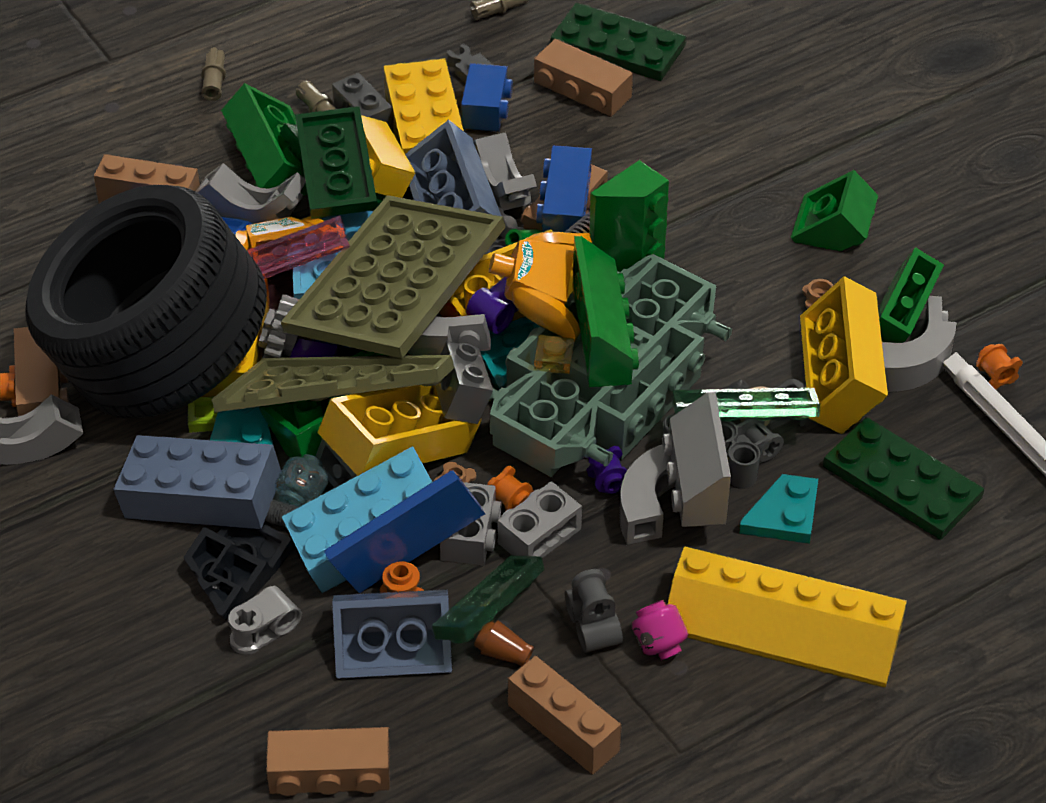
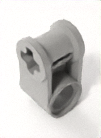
M269 586L252 599L231 610L228 616L229 626L233 630L230 635V645L239 654L249 655L256 653L262 647L295 629L302 618V612L277 586Z

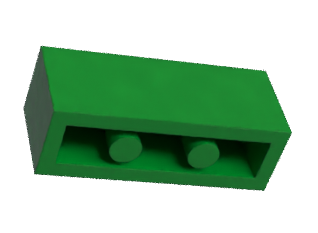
M916 247L897 270L878 308L882 342L904 343L907 340L944 264Z

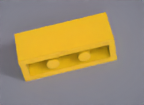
M361 115L375 193L403 198L416 172L388 123Z

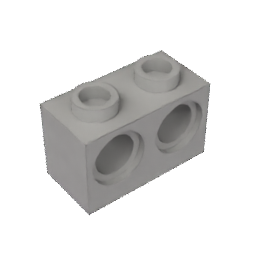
M551 481L540 490H534L525 501L514 509H508L502 514L498 520V544L529 569L581 530L582 505Z
M463 482L479 502L485 515L440 542V560L484 566L487 551H494L496 530L492 529L493 523H498L501 517L502 502L496 501V486Z

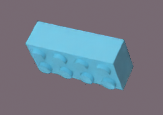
M413 446L282 516L309 574L322 593L346 581L342 574L329 562L324 550L432 483Z

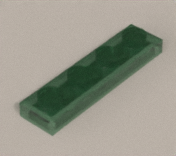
M815 387L673 390L672 403L675 414L707 392H716L720 419L722 421H734L737 418H755L767 421L772 418L783 417L804 420L808 417L820 416V402Z
M509 556L432 625L435 640H452L453 643H465L473 639L474 634L485 624L491 622L499 611L512 603L514 598L524 588L529 587L533 580L545 570L542 556Z

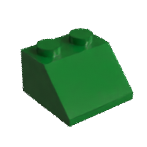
M855 170L826 183L804 195L791 239L796 243L836 251H843L851 246L862 244L868 237L878 194Z

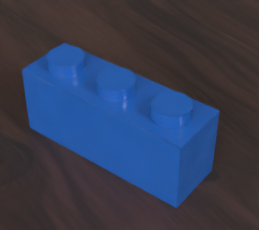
M553 145L551 159L545 158L543 178H548V180L541 181L540 201H544V204L538 203L536 223L542 224V232L550 229L553 232H565L586 215L591 178L592 148Z

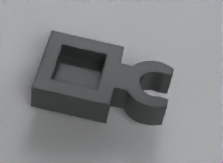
M465 44L460 45L459 55L454 54L451 50L447 51L448 64L455 67V74L465 84L470 63L493 65L481 53L472 56L470 48Z

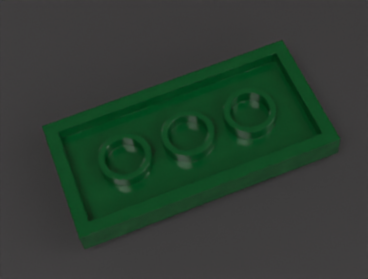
M575 3L550 37V43L557 39L627 71L662 81L686 46V36L580 3Z
M360 106L295 114L311 219L374 211L377 208V198Z
M868 417L841 440L824 457L823 467L940 540L983 498V487Z

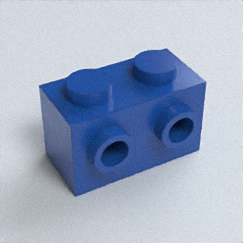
M470 63L461 103L462 127L464 129L500 131L501 120L508 117L509 100H506V98H511L513 80L507 79V66Z

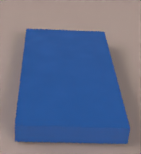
M454 470L328 547L324 552L329 562L358 593H361L383 579V572L390 564L398 561H412L485 515V512L476 498Z

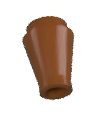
M487 619L474 644V647L481 650L482 655L520 666L525 665L529 661L534 650L533 646L527 644L499 620L495 623Z

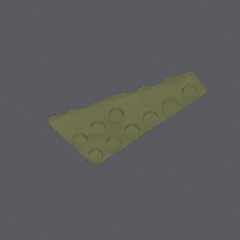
M452 355L404 356L403 359L393 356L263 358L212 398L215 412L304 400L322 401L333 396L415 385L434 386L441 383L442 379L454 369Z

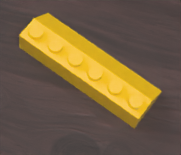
M685 546L674 574L668 604H673L678 608L688 630L687 638L884 688L887 685L907 602Z

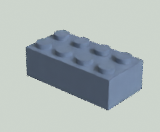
M449 119L405 154L416 172L409 184L414 200L501 216L473 138Z
M137 435L113 490L124 518L262 529L282 472L274 447L270 444Z

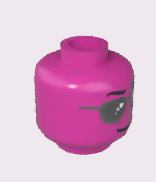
M661 600L635 612L637 618L632 622V629L644 654H658L660 659L663 660L682 651L679 644L688 637V630L675 605H665L664 600Z

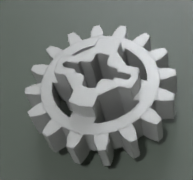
M282 295L278 310L269 309L258 342V347L265 349L263 358H282L283 355H291L298 335L284 333L281 321L299 299Z

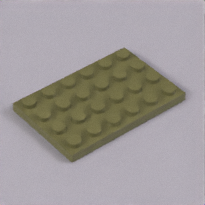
M387 195L282 319L281 325L284 333L403 359L505 229L503 216Z

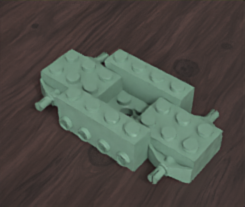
M654 254L646 256L627 270L617 271V274L623 273L625 293L621 295L622 298H628L629 319H626V322L633 323L634 344H631V348H637L639 357L638 370H633L632 385L589 387L580 334L575 342L571 343L541 326L534 328L529 333L527 339L518 348H513L506 358L507 387H502L499 391L492 388L493 392L488 402L492 403L490 434L493 435V445L550 477L562 466L582 460L584 457H590L603 464V466H607L613 458V453L607 451V449L612 446L621 448L623 455L619 459L622 460L701 377V368L705 361V354H703L704 338L701 336L704 333H710L723 341H727L731 336L732 328L715 321L716 315L713 312L716 285ZM572 291L565 306L578 322Z

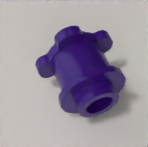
M612 446L607 449V451L613 453V458L607 466H603V464L590 457L587 458L590 462V466L586 469L588 476L595 478L596 489L603 493L619 492L627 469L621 465L619 460L623 455L621 448Z

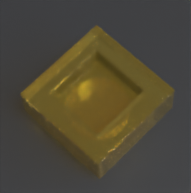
M539 335L534 359V370L570 374L574 338Z

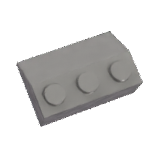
M707 392L672 416L669 421V433L662 436L664 456L670 455L671 461L667 462L668 483H675L676 489L671 492L673 512L680 513L682 527L726 524L731 474L716 392Z

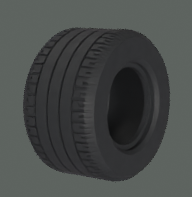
M148 185L124 191L97 204L77 218L55 239L42 256L32 275L27 293L25 317L29 332L35 343L93 407L115 417H151L177 410L199 399L221 383L238 366L250 350L260 330L266 308L267 289L264 277L257 263L206 198L196 191L181 186Z

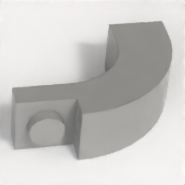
M506 132L475 139L474 144L498 207L508 210L533 204L530 190L537 187L534 174L520 175L511 154Z
M222 163L204 178L196 192L206 198L220 216L251 221L255 224L290 217L303 197L300 191L305 185V179L297 172L277 187L259 188L242 180Z
M941 296L928 297L924 316V333L920 337L904 343L882 342L887 392L904 391L920 387L932 381L945 369L943 362L951 356L957 322H948V311H942Z
M485 314L435 317L407 353L410 355H440L446 341L458 344L469 343L479 347L480 351L490 350L491 338Z
M51 394L38 407L27 414L13 418H0V464H20L44 459L71 445L83 434L79 408Z
M663 444L648 450L638 457L629 467L623 478L619 520L627 545L662 537L663 512L658 498L666 491L675 487V483H668L667 462L671 461L670 455L664 456Z

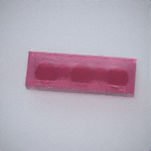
M337 216L248 249L247 252L257 263L265 279L324 256L337 253L340 250L349 248L350 244L341 217Z

